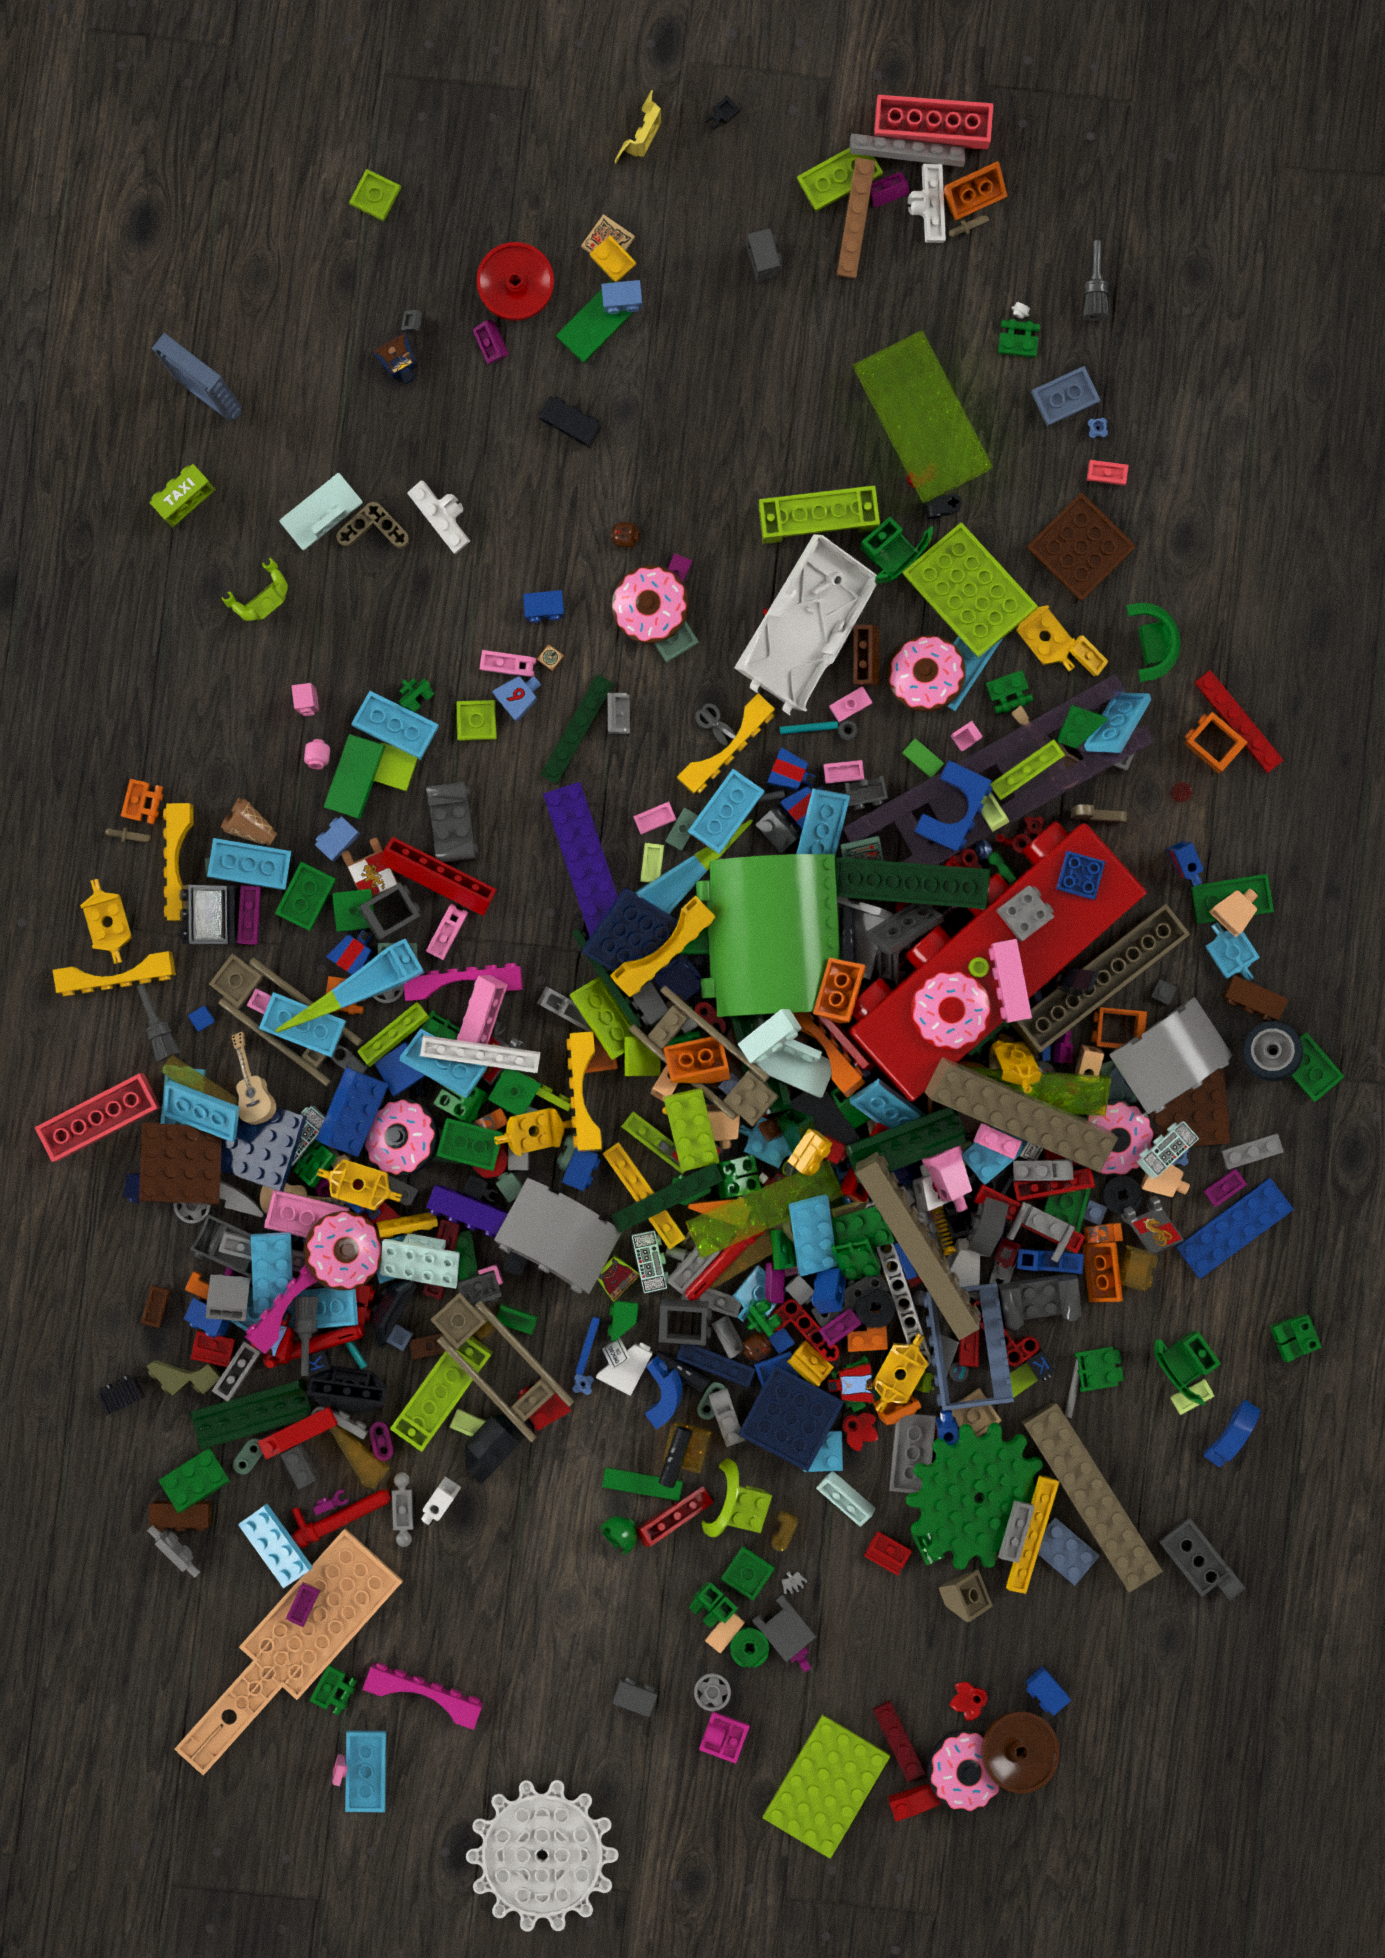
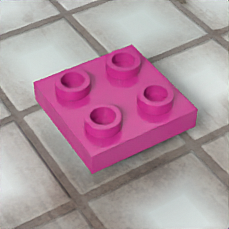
M712 1711L699 1750L736 1764L750 1725Z

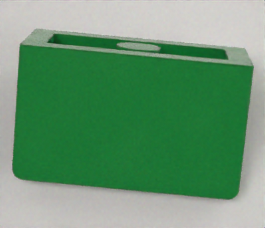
M503 1303L500 1305L497 1319L504 1326L530 1335L533 1334L539 1317Z

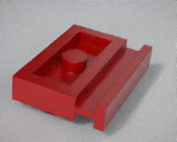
M197 1330L190 1359L228 1367L236 1339L226 1336L212 1338L207 1336L204 1331Z
M877 1530L867 1551L864 1553V1557L898 1576L912 1550Z

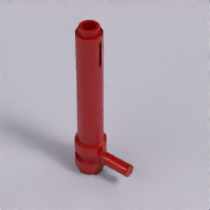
M756 1216L753 1219H747L745 1228H741L738 1231V1235L686 1289L684 1295L692 1302L697 1300L749 1245H753L757 1241L756 1238L764 1233L766 1225Z
M349 1325L309 1338V1354L361 1339L365 1335L363 1325ZM301 1341L294 1342L289 1361L282 1360L268 1353H262L264 1365L268 1368L278 1366L279 1363L286 1364L292 1359L301 1357Z
M381 1489L315 1523L311 1522L307 1525L299 1507L294 1508L291 1511L299 1529L295 1530L291 1537L299 1548H305L309 1546V1543H315L321 1537L390 1503L392 1496L388 1489Z

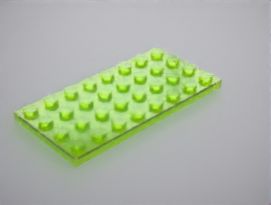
M923 330L853 364V368L923 504L993 469Z

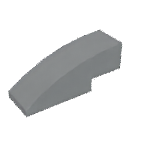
M547 986L545 987L537 1004L586 1031L592 1032V1029L572 1000Z
M220 1181V1198L226 1200L224 1208L259 1217L266 1216L261 1206L249 1195L228 1183Z

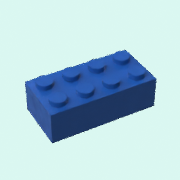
M346 1067L316 1140L332 1148L359 1157L389 1084Z

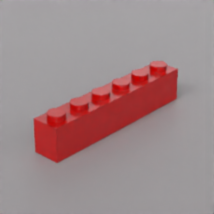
M393 836L385 847L380 860V864L482 916L485 915L491 905L497 890Z

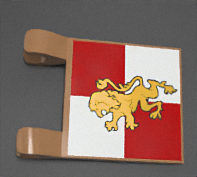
M377 838L370 840L375 853L358 861H353L349 851L341 853L357 889H372V897L398 884L392 869L380 864L383 850Z

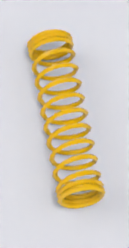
M943 1205L931 1210L932 1217L935 1218L934 1222L936 1219L945 1217V1215L934 1217L935 1214L944 1213L942 1210ZM943 1219V1220H940V1221L935 1222V1223H936V1224H937V1223H943V1222H946L947 1220H946V1219ZM948 1224L936 1226V1231H938L937 1235L939 1236L938 1239L941 1240V1248L944 1245H949L953 1243L952 1241L946 1242L944 1244L941 1243L942 1241L950 1240L952 1238L947 1237L944 1239H940L941 1236H947L951 1234L950 1232L939 1235L940 1232L948 1231L949 1228H945L940 1231L937 1230L938 1228L946 1227ZM954 1246L942 1248L943 1255L955 1253Z

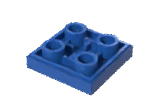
M1066 851L1056 890L1095 900L1106 861Z
M406 1042L375 1063L385 1083L389 1084L388 1088L393 1096H397L426 1077V1075L400 1061L401 1054L409 1045Z

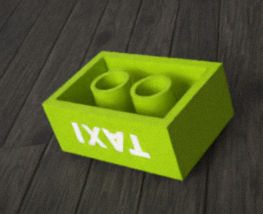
M192 464L191 466H186L181 471L179 477L171 479L162 492L155 493L149 503L173 528L216 489L197 467Z

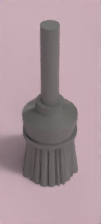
M1101 240L1094 241L1093 276L1084 285L1086 300L1083 318L1091 321L1106 320L1109 317L1107 303L1109 283L1104 281L1103 276H1101Z
M144 984L137 986L150 1019L148 1021L149 1026L145 1032L148 1034L149 1041L152 1042L156 1061L160 1062L177 1056L181 1051L171 1035L172 1030L169 1028L168 1021H161L160 1017H157Z
M296 1296L293 1299L295 1314L293 1331L298 1333L299 1338H301V1376H309V1338H312V1334L318 1331L316 1314L319 1296Z

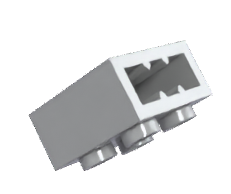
M1030 885L996 910L1019 942L1025 940L1054 917L1052 914L1054 912L1047 902L1044 904L1039 898L1041 894L1035 886L1033 888Z
M221 1274L210 1275L206 1318L246 1321L250 1278L224 1276Z

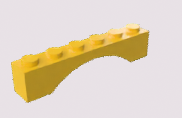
M758 693L745 706L741 728L730 745L712 758L690 763L677 776V779L693 794L696 792L700 794L708 786L706 782L710 778L714 780L721 772L719 768L723 764L727 766L735 758L732 755L737 750L741 752L748 743L746 741L750 736L754 738L761 731L759 727L764 722L768 724L774 718L775 708Z
M190 803L166 804V808L163 810V817L166 820V828H164L163 835L164 839H167V847H164V859H167V867H164V878H167V886H164V897L167 898V905L164 906V916L167 917L168 921H181L180 910L182 909V901H180L179 893L183 884L179 874L178 862L182 842L187 832L194 825L193 805Z
M695 895L681 908L677 926L663 946L644 958L624 962L610 975L611 978L629 997L638 993L647 981L652 980L661 968L667 966L676 954L683 951L685 945L696 939L701 930L711 925L715 915Z
M169 951L149 954L135 968L115 976H94L76 967L53 970L56 993H62L63 997L75 995L74 991L82 990V993L94 992L93 988L101 987V990L113 989V985L120 984V987L132 986V982L139 981L140 984L151 983V979L159 978V981L170 980V976L176 975L173 954Z
M594 1032L570 1033V1038L566 1040L567 1050H571V1058H568V1068L572 1070L573 1077H569L570 1089H574V1097H571V1109L575 1108V1116H572V1126L577 1131V1136H573L574 1148L578 1147L579 1152L602 1150L601 1130L589 1116L583 1098L585 1071L590 1060L595 1055Z

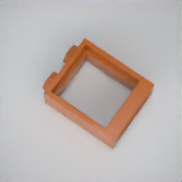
M1211 712L1208 715L1204 714L1198 720L1200 725L1195 730L1192 728L1185 735L1187 740L1183 744L1219 774L1248 742L1216 714ZM1210 721L1235 741L1234 745L1219 762L1194 741Z
M1099 1007L1097 1011H1094L1093 1023H1096L1095 1031H1092L1091 1042H1094L1095 1047L1118 1048L1123 1045L1101 1042L1104 1013L1136 1016L1134 1037L1137 1036L1140 1039L1142 1038L1141 1034L1145 1032L1147 1012L1103 1007Z

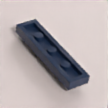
M681 1344L676 1359L748 1388L756 1370L751 1366L693 1344Z

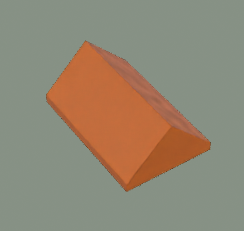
M998 161L949 183L944 188V199L955 221L1008 197Z
M829 958L813 1014L836 1023L850 1022L866 965Z
M1116 1242L1082 1244L1083 1254H1085L1084 1267L1088 1301H1123Z

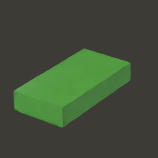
M916 738L902 752L905 757L930 778L944 764Z

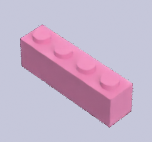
M1017 939L991 944L989 956L990 960H994L995 968H992L994 980H998L999 984L996 992L998 1000H1002L1003 1007L1000 1008L1002 1019H1005L1006 1023L1032 1018Z
M491 975L478 976L457 1040L488 1045L508 984Z

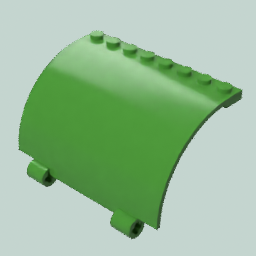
M835 854L767 855L710 861V880L696 881L697 897L701 901H707V908L715 915L713 922L708 926L711 978L701 979L702 998H716L717 1017L774 1014L781 1009H790L792 1013L813 1012L829 958L840 960Z

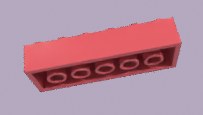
M878 95L874 136L988 150L991 142L993 103Z
M139 1073L34 1128L51 1161L58 1162L162 1107L145 1074Z

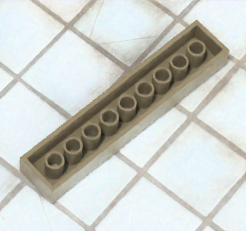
M1167 904L1158 907L1080 968L1099 973L1092 991L1075 997L1055 988L1030 1007L1032 1018L1011 1022L1012 1026L1034 1054L1040 1053L1190 935Z
M944 1057L941 1058L924 1091L931 1100L1097 1172H1101L1118 1139L1115 1134L1106 1128Z
M875 1152L856 1164L855 1173L958 1340H961L980 1329L979 1322L981 1319L979 1315L981 1314L976 1305H971L969 1301L970 1295L967 1290L960 1287V1279L957 1274L950 1271L948 1267L950 1263L946 1256H941L938 1249L940 1247L936 1240H931L929 1237V1229L924 1222H920L917 1209L914 1205L910 1206L908 1203L909 1197L904 1189L900 1190L897 1184L899 1181L894 1172H889L885 1157L883 1155L879 1156L878 1152Z
M1053 1401L1022 1420L1021 1422L1058 1481H1060L1059 1483L1129 1593L1163 1572L1058 1404Z

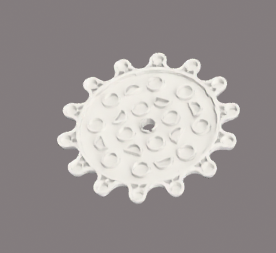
M524 1780L519 1785L520 1795L517 1800L509 1801L502 1794H496L491 1801L492 1806L496 1810L495 1818L492 1820L478 1818L473 1822V1830L483 1838V1844L479 1848L470 1849L466 1853V1860L469 1863L478 1864L483 1869V1875L474 1882L473 1890L477 1894L486 1892L495 1894L497 1901L493 1906L492 1913L496 1918H503L508 1912L516 1911L521 1917L520 1927L524 1931H531L537 1919L542 1917L550 1921L553 1930L561 1931L565 1927V1915L568 1911H577L582 1917L591 1916L593 1907L588 1899L590 1893L593 1891L607 1893L612 1888L610 1879L606 1878L601 1872L604 1864L615 1862L619 1855L615 1848L606 1847L601 1842L602 1835L611 1828V1821L607 1817L599 1819L589 1817L588 1808L592 1804V1798L587 1793L580 1794L577 1799L572 1801L566 1799L564 1796V1784L560 1780H554L550 1784L549 1790L544 1794L537 1793L533 1783ZM543 1849L547 1852L548 1857L543 1860L539 1859L537 1852Z

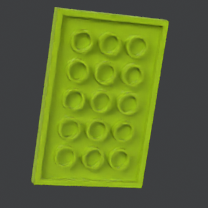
M962 522L902 572L905 578L978 659L1038 609L1036 603Z
M822 1714L763 1814V1819L831 1859L889 1760L890 1754Z

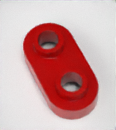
M701 1002L696 1005L694 1012L712 1027L714 1023H718L721 1031L725 1032V1021L722 1017H717L716 1010L709 1003ZM702 1008L707 1009V1015L702 1016L700 1010Z

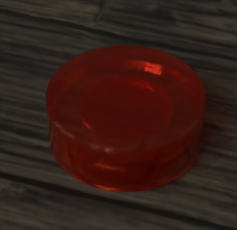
M1180 782L1173 786L1171 794L1174 800L1185 802L1191 797L1192 789L1189 784Z

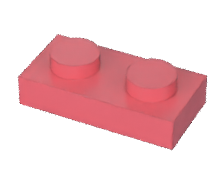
M1090 460L1087 481L1125 486L1129 465Z

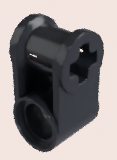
M957 494L925 498L924 505L927 519H935L958 513L962 505L961 497ZM951 500L954 503H958L955 508H952V505H948Z

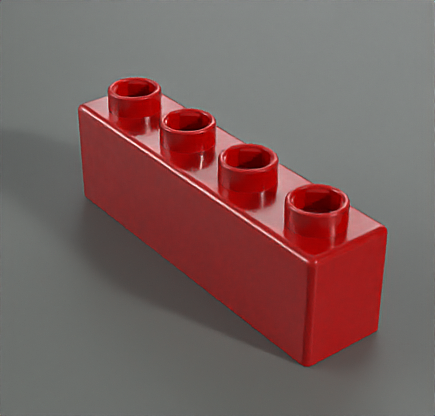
M1054 821L1022 850L1023 854L1033 864L1010 885L999 873L990 878L988 907L986 909L967 908L974 917L952 937L940 925L924 936L905 954V957L916 969L894 989H891L879 977L857 996L852 1013L857 1022L848 1029L847 1033L901 1096L908 1101L913 1102L924 1093L942 1057L955 1063L959 1062L1005 1020L1002 1019L1000 1008L1003 1005L1002 1000H998L996 988H999L998 980H994L992 968H995L994 960H990L989 948H991L993 943L1017 938L996 912L999 907L1030 885L1032 888L1035 886L1041 894L1039 898L1044 904L1047 902L1054 911L1052 913L1054 917L1025 940L1019 942L1017 939L1029 999L1147 894V890L1087 824L1082 823L1068 833L1059 822ZM1066 851L1106 861L1095 900L1056 890ZM977 957L984 958L989 964V971L983 977L974 978L985 988L991 1003V1017L986 1031L975 1043L963 1049L942 1050L931 1046L919 1036L911 1020L910 1007L916 989L926 978L941 971L955 970L971 975L968 969L970 961Z

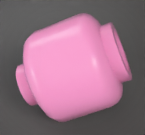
M314 739L313 742H309L305 746L304 761L312 769L324 768L329 763L330 747L323 740Z

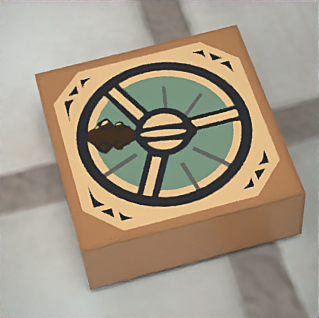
M548 644L537 658V661L553 672L564 658V655Z

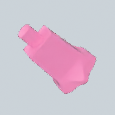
M961 1145L922 1159L941 1200L953 1201L957 1212L966 1210L968 1207L963 1195L971 1192L972 1188L962 1159Z

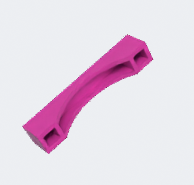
M516 963L505 964V968H497V965L485 966V970H478L477 967H467L464 972H458V969H447V973L439 974V970L427 971V975L418 976L404 984L405 1001L428 999L435 991L445 985L462 980H477L478 976L491 975L508 984L505 992L523 990L521 967L516 966Z
M306 1264L299 1271L301 1273L297 1279L293 1278L286 1287L288 1289L283 1294L280 1293L273 1300L275 1304L270 1309L266 1308L259 1317L261 1319L257 1324L253 1323L246 1330L247 1335L245 1338L264 1354L279 1339L281 1320L288 1305L302 1290L318 1282L312 1277Z
M380 1662L371 1665L363 1687L364 1691L378 1696L396 1692H414L425 1695L443 1706L456 1724L474 1730L483 1705L479 1698L463 1696L460 1691L455 1689L449 1691L444 1689L443 1685L432 1682L430 1684L424 1682V1678L408 1676L405 1671L395 1669V1671L388 1669L387 1665Z

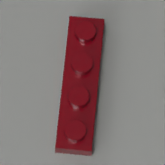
M445 1218L441 1219L437 1238L446 1240L444 1250L455 1251L462 1224L454 1223ZM425 1283L423 1294L441 1300L444 1297L446 1287Z
M889 1700L873 1708V1712L907 1782L925 1774L891 1701Z

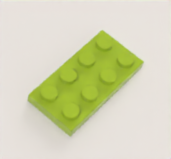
M849 147L797 176V180L815 212L850 193L856 157L875 161L872 181L882 176L883 171L875 157L850 154Z
M599 976L572 992L569 996L613 1060L625 1053V1037L636 1036L629 1030L632 1026L631 1022Z
M702 1088L663 1096L681 1172L708 1166L713 1163H720Z

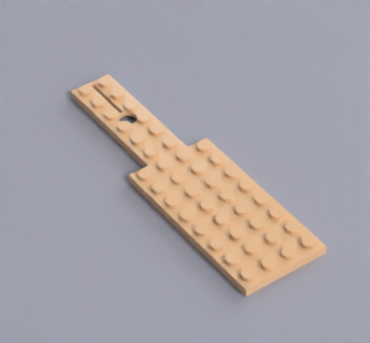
M346 1528L313 1563V1568L296 1582L239 1646L253 1661L175 1747V1750L202 1775L211 1768L282 1687L298 1700L403 1582L397 1574ZM302 1582L321 1590L304 1627L286 1620ZM227 1709L235 1711L237 1715L236 1721L229 1724L225 1723L222 1719L223 1711Z

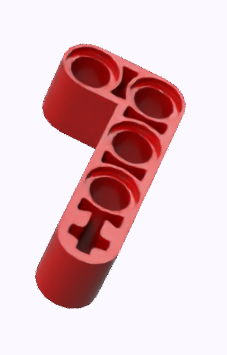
M786 1299L784 1303H781L769 1314L768 1317L776 1313L782 1318V1323L775 1330H781L791 1321L825 1360L835 1361L839 1357V1349L836 1344L830 1347L823 1337L819 1342L812 1340L813 1333L819 1332L821 1327L795 1299ZM788 1303L796 1304L797 1308L793 1313L786 1311ZM802 1317L809 1319L810 1322L807 1327L799 1325V1320ZM825 1342L830 1349L835 1348L833 1356L830 1354L826 1355L827 1351L822 1346Z
M973 1300L971 1302L972 1306L977 1304L981 1306L980 1300ZM979 1315V1317L982 1318L979 1322V1325L985 1332L982 1315ZM1003 1327L1004 1336L1007 1339L1005 1343L1007 1358L1011 1352L1015 1351L1018 1353L1016 1361H1009L1008 1359L1009 1365L1018 1366L1038 1351L1039 1343L1034 1337L1026 1335L1014 1343ZM1028 1340L1034 1342V1346L1030 1350L1024 1348V1344Z

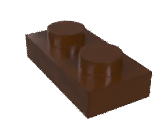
M785 1112L759 1123L758 1129L767 1143L784 1136L776 1119Z

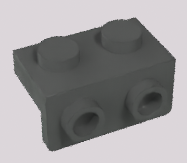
M779 806L774 807L755 824L780 853L784 852L801 837L802 833L800 827L792 822L786 811Z
M494 1270L457 1282L459 1292L473 1307L480 1300L491 1303L497 1301L502 1296Z

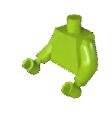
M269 558L270 564L268 566L264 562L262 565L271 573L273 582L245 606L236 602L231 592H227L230 596L229 599L222 597L225 605L232 607V610L245 621L264 619L281 605L286 598L288 584L277 569L278 564L271 558Z

